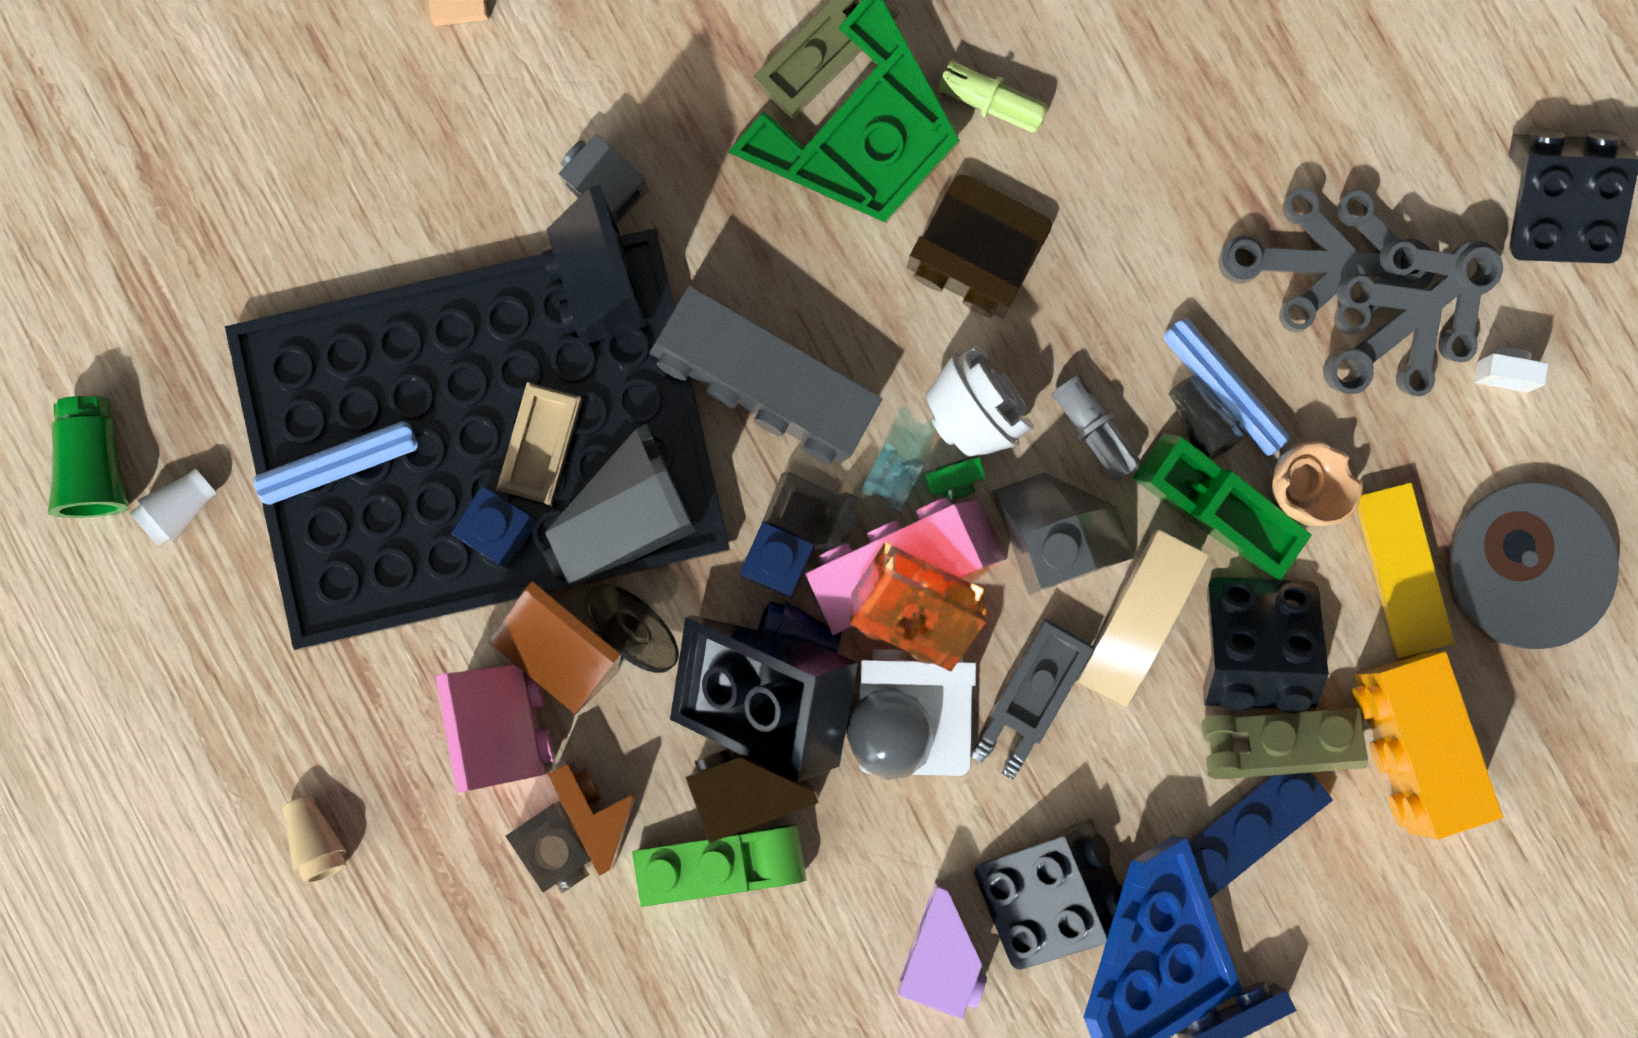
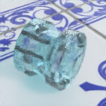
M885 443L861 492L871 497L879 494L889 500L892 508L901 512L925 462L918 458L907 460L898 455L896 447Z

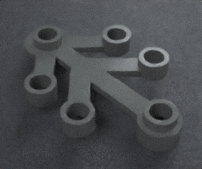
M1297 188L1284 200L1283 214L1288 221L1300 224L1324 251L1263 248L1257 240L1241 236L1229 241L1221 250L1218 258V265L1222 275L1227 280L1238 284L1250 282L1261 271L1325 274L1301 297L1291 298L1281 307L1279 320L1282 326L1290 332H1301L1308 328L1314 322L1316 312L1337 294L1338 284L1348 275L1377 276L1379 278L1374 283L1421 290L1431 283L1435 273L1417 270L1416 274L1398 275L1388 273L1383 269L1380 263V253L1382 248L1391 241H1407L1415 245L1417 249L1429 251L1431 249L1416 239L1399 240L1374 214V201L1372 197L1361 190H1354L1346 194L1338 204L1337 214L1345 225L1356 226L1379 253L1358 252L1318 210L1319 199L1317 195L1308 188ZM1298 197L1304 198L1309 204V213L1306 215L1296 213L1292 208V200ZM1349 200H1357L1363 205L1364 215L1362 217H1354L1348 212L1347 203ZM1399 248L1393 256L1394 264L1398 268L1401 266L1402 257L1406 256L1402 248ZM1246 249L1250 251L1253 255V264L1248 267L1238 264L1235 259L1236 250ZM1360 296L1358 299H1352V300H1353L1354 302H1356V301H1358V300L1361 298V296ZM1297 305L1305 310L1307 317L1304 323L1297 324L1290 319L1289 308L1291 306ZM1340 305L1335 311L1334 323L1337 329L1344 334H1357L1369 325L1371 315L1380 306L1370 305L1364 309H1356L1361 315V323L1359 326H1351L1344 319V311L1349 307Z
M1478 240L1466 241L1458 245L1451 254L1417 249L1415 245L1407 241H1391L1387 243L1381 250L1380 263L1388 273L1406 275L1415 269L1446 275L1428 290L1374 283L1369 277L1353 274L1344 277L1337 287V297L1342 305L1355 309H1364L1374 305L1403 310L1354 349L1339 348L1327 357L1323 366V376L1328 386L1333 390L1346 394L1362 392L1370 385L1373 379V363L1414 331L1409 362L1403 364L1397 371L1396 384L1399 390L1405 394L1413 396L1428 394L1435 383L1432 365L1442 308L1456 297L1453 328L1446 330L1440 336L1438 349L1441 356L1446 360L1460 363L1469 361L1477 351V339L1474 334L1481 295L1490 291L1499 282L1503 273L1501 257L1496 249L1487 242ZM1399 248H1402L1406 258L1403 265L1398 268L1394 264L1393 256ZM1473 258L1477 263V270L1469 278L1467 275V265L1469 260ZM1359 282L1362 285L1363 293L1361 298L1354 302L1350 296V290L1355 283ZM1461 336L1464 343L1463 349L1455 355L1452 350V343L1456 337ZM1343 360H1347L1350 366L1349 373L1345 378L1339 379L1337 375L1338 366ZM1418 369L1421 373V382L1416 388H1412L1409 378Z

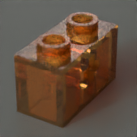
M884 542L851 592V625L857 627L864 635L871 639L885 640L908 651L912 657L922 663H933L950 672L986 623L984 589L887 542Z

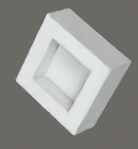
M1498 348L1497 354L1493 353L1477 361L1474 383L1528 393L1545 385L1549 363L1531 360V353L1526 350Z

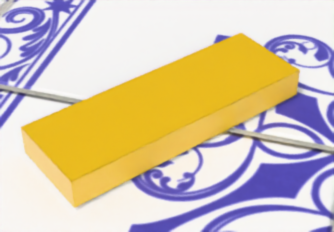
M1412 483L1361 495L1357 512L1396 658L1454 645L1455 641Z

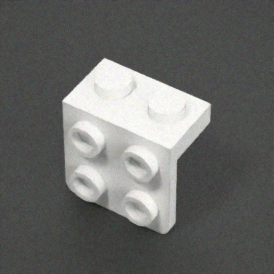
M873 650L872 661H860V700L872 691L896 688L916 697L931 720L934 731L933 746L926 764L912 775L961 776L966 774L970 769L972 686H975L976 663H963V652L929 651V662L906 661V650ZM859 765L860 769H861L863 772L868 773V774H872V773L867 772L865 769H863V768Z

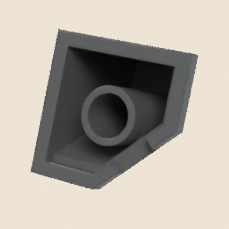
M647 424L635 429L545 532L551 546L542 550L556 580L565 577L569 585L576 587L697 532Z
M1042 473L992 491L1029 595L1134 558L1116 507L1047 473Z

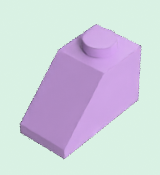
M934 882L896 989L901 997L963 1019L967 1006L977 1008L986 985L987 976L979 973L982 963L945 886Z

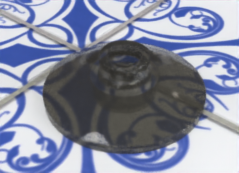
M599 584L590 590L585 599V608L589 620L601 639L621 654L620 661L626 660L643 670L654 673L668 672L676 665L679 659L677 642L666 623L648 604L631 592L615 585Z

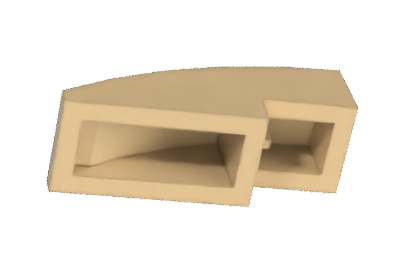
M1160 530L1153 532L1128 582L1124 584L1094 644V650L1076 682L1127 707L1172 629L1209 555Z

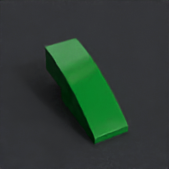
M1163 433L1132 477L1190 522L1247 561L1279 580L1283 578L1312 536V534L1287 516V514L1233 471L1220 468L1181 436Z

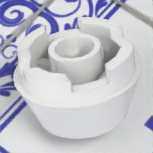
M976 345L961 356L953 354L926 393L927 402L934 414L932 423L937 432L949 445L955 443L970 458L1017 446L1020 444L1019 438L1034 428V424L1028 418L1025 419L1020 416L1028 408L1015 386L1005 373L999 375L993 368L988 370L982 364L988 359V355L982 348Z

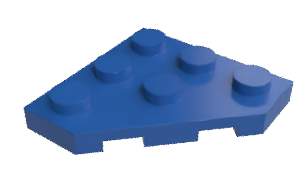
M1171 836L1130 862L1083 1016L1091 1038H1170L1243 990L1187 837Z

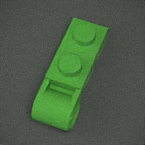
M798 824L734 834L711 843L708 842V839H701L632 851L640 907L774 888L807 881Z

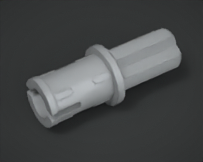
M1081 375L1075 376L1056 389L1051 396L1059 403L1080 433L1077 436V440L1079 442L1086 441L1111 478L1116 481L1120 480L1139 466V458L1112 422L1116 418L1114 413L1107 414L1083 381V377Z

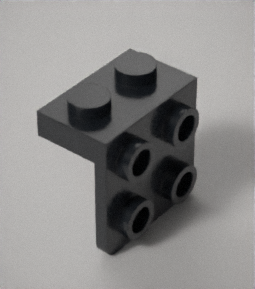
M1549 128L1533 129L1531 135L1512 134L1509 156L1522 172L1509 244V251L1512 256L1521 261L1604 264L1616 262L1622 253L1638 175V156L1621 139L1619 134L1604 130L1588 131L1586 137L1566 136L1564 132Z
M1212 578L1207 587L1212 658L1203 685L1204 706H1223L1229 710L1270 708L1279 709L1287 713L1316 710L1329 675L1318 586L1311 581Z
M1092 819L1074 824L1050 840L985 861L975 869L976 881L1007 957L1014 968L1019 970L1106 944L1123 887L1119 885L1111 867L1108 844L1105 838L1097 832Z

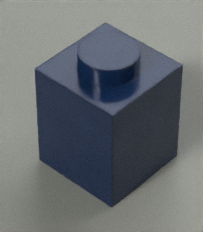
M482 486L451 534L493 562L508 569L538 524V521Z
M762 522L739 574L749 581L792 599L814 551V544Z

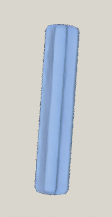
M1180 319L1166 331L1163 336L1164 341L1264 455L1274 454L1290 439L1289 433L1189 319Z
M406 421L392 424L256 475L253 480L256 493L262 503H276L415 451L417 448L416 436L411 425Z

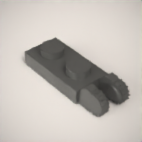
M1044 619L989 716L992 717V720L975 746L971 757L982 763L995 748L996 740L1004 726L1010 727L1023 735L1003 763L1001 774L1013 780L1034 744H1040L1094 650V646L1051 621Z

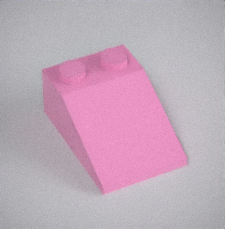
M516 665L435 676L456 793L548 774L547 763L555 761V754L550 730L548 728L540 730L537 707L545 705L543 687Z

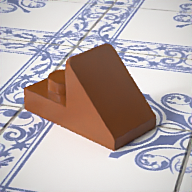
M573 762L547 774L598 875L600 876L610 871L615 866L639 792L598 811L594 801L600 799L601 794L587 768L578 772Z

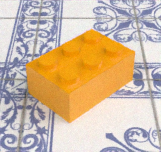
M1446 651L1414 654L1353 674L1357 687L1352 688V698L1355 707L1361 710L1362 720L1369 719L1376 739L1370 742L1371 754L1380 773L1387 772L1394 792V794L1388 796L1389 806L1399 827L1406 826L1407 832L1410 834L1439 840L1504 818Z

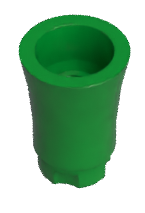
M70 396L58 399L57 403L54 404L55 421L51 423L52 482L47 513L62 518H93L127 511L129 505L121 478L116 446L115 421L110 419L109 399L101 396Z

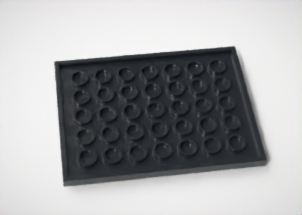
M656 228L621 236L647 327L587 345H583L576 331L566 333L557 301L567 299L561 278L551 281L543 254L225 326L256 475L401 421H406L411 425L417 440L415 451L276 503H262L293 650L299 651L516 601L532 581L546 593L572 588L573 586L568 584L565 577L556 580L547 564L542 549L551 545L545 532L635 429L647 424L652 432L697 532L578 586L731 551L691 377L688 376L686 380H680L667 374L658 367L657 362L659 359L650 354L652 347L675 309ZM527 382L576 395L583 399L553 506L496 490ZM482 486L538 521V524L508 569L493 562L451 534Z

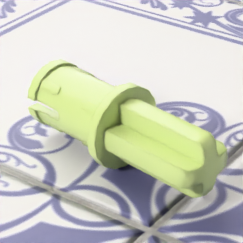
M955 60L950 61L947 67L949 71L945 70L939 84L938 93L946 94L981 110V116L984 118L991 114L1029 132H1036L1041 127L1048 109L1045 102L1003 84L1004 78L1001 76L992 79L959 64Z

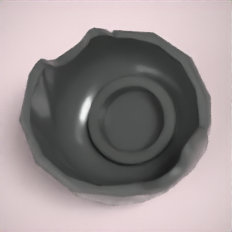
M896 688L872 691L854 705L849 715V722L846 727L847 738L859 765L867 772L891 780L909 777L926 764L934 743V731L928 713L916 697Z

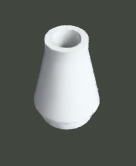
M195 468L186 476L138 499L137 501L140 505L129 514L155 544L160 547L169 539L175 542L208 500L217 493Z

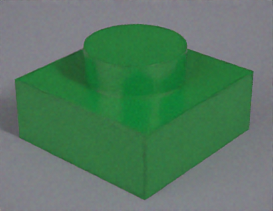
M967 457L921 472L927 493L932 496L941 493L943 498H948V501L975 493L973 483L986 479L979 457Z

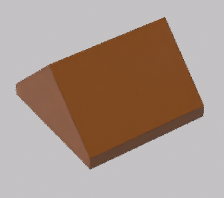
M533 581L523 591L489 641L493 647L575 715L619 671L621 654Z

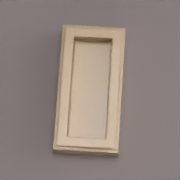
M527 382L497 485V491L553 506L583 401L581 397Z

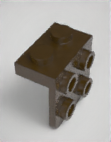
M964 174L958 175L950 185L924 236H919L909 255L907 269L915 272L913 277L923 285L942 292L945 288L963 297L962 303L974 312L989 318L995 314L1004 319L1047 239L1052 224L1046 216Z

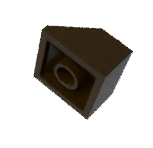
M729 749L694 761L697 772L685 777L709 843L819 803L815 787L802 781L797 783L742 755L732 758Z

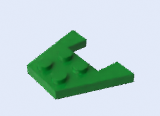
M862 0L841 23L838 29L878 65L805 148L764 111L728 153L884 223H888L961 141L884 0Z

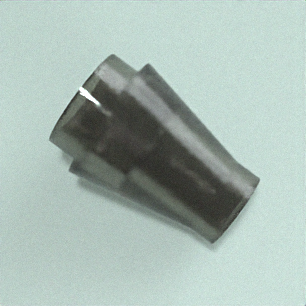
M1196 376L1185 379L1168 393L1175 404L1190 443L1210 460L1221 456L1243 439L1244 435L1238 428L1241 421L1200 383Z

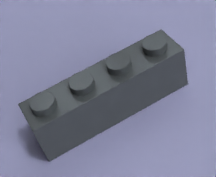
M688 285L650 351L651 355L659 359L657 362L658 367L667 374L680 380H686L688 376L708 387L705 393L717 403L732 409L738 404L756 415L754 422L762 429L780 437L785 432L804 443L802 450L825 464H832L833 460L841 464L852 456L883 398L690 285Z

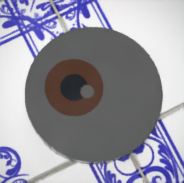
M1522 483L1494 491L1476 502L1465 513L1452 535L1453 541L1449 556L1450 579H1448L1453 598L1465 618L1478 631L1500 644L1523 649H1546L1570 643L1587 633L1599 622L1614 597L1618 581L1619 563L1612 534L1600 514L1589 503L1564 488L1544 483Z

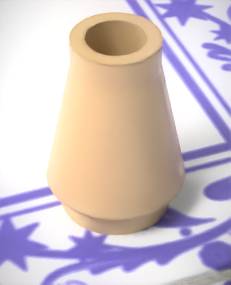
M314 796L298 798L281 808L286 822L293 873H300L304 884L329 878L346 868L343 855L346 854L347 850L317 807Z

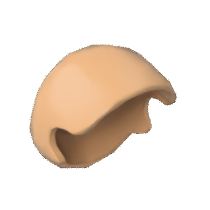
M1318 440L1294 444L1277 460L1272 491L1279 508L1290 518L1306 526H1326L1341 524L1357 510L1363 492V483L1352 475L1348 466L1349 456Z

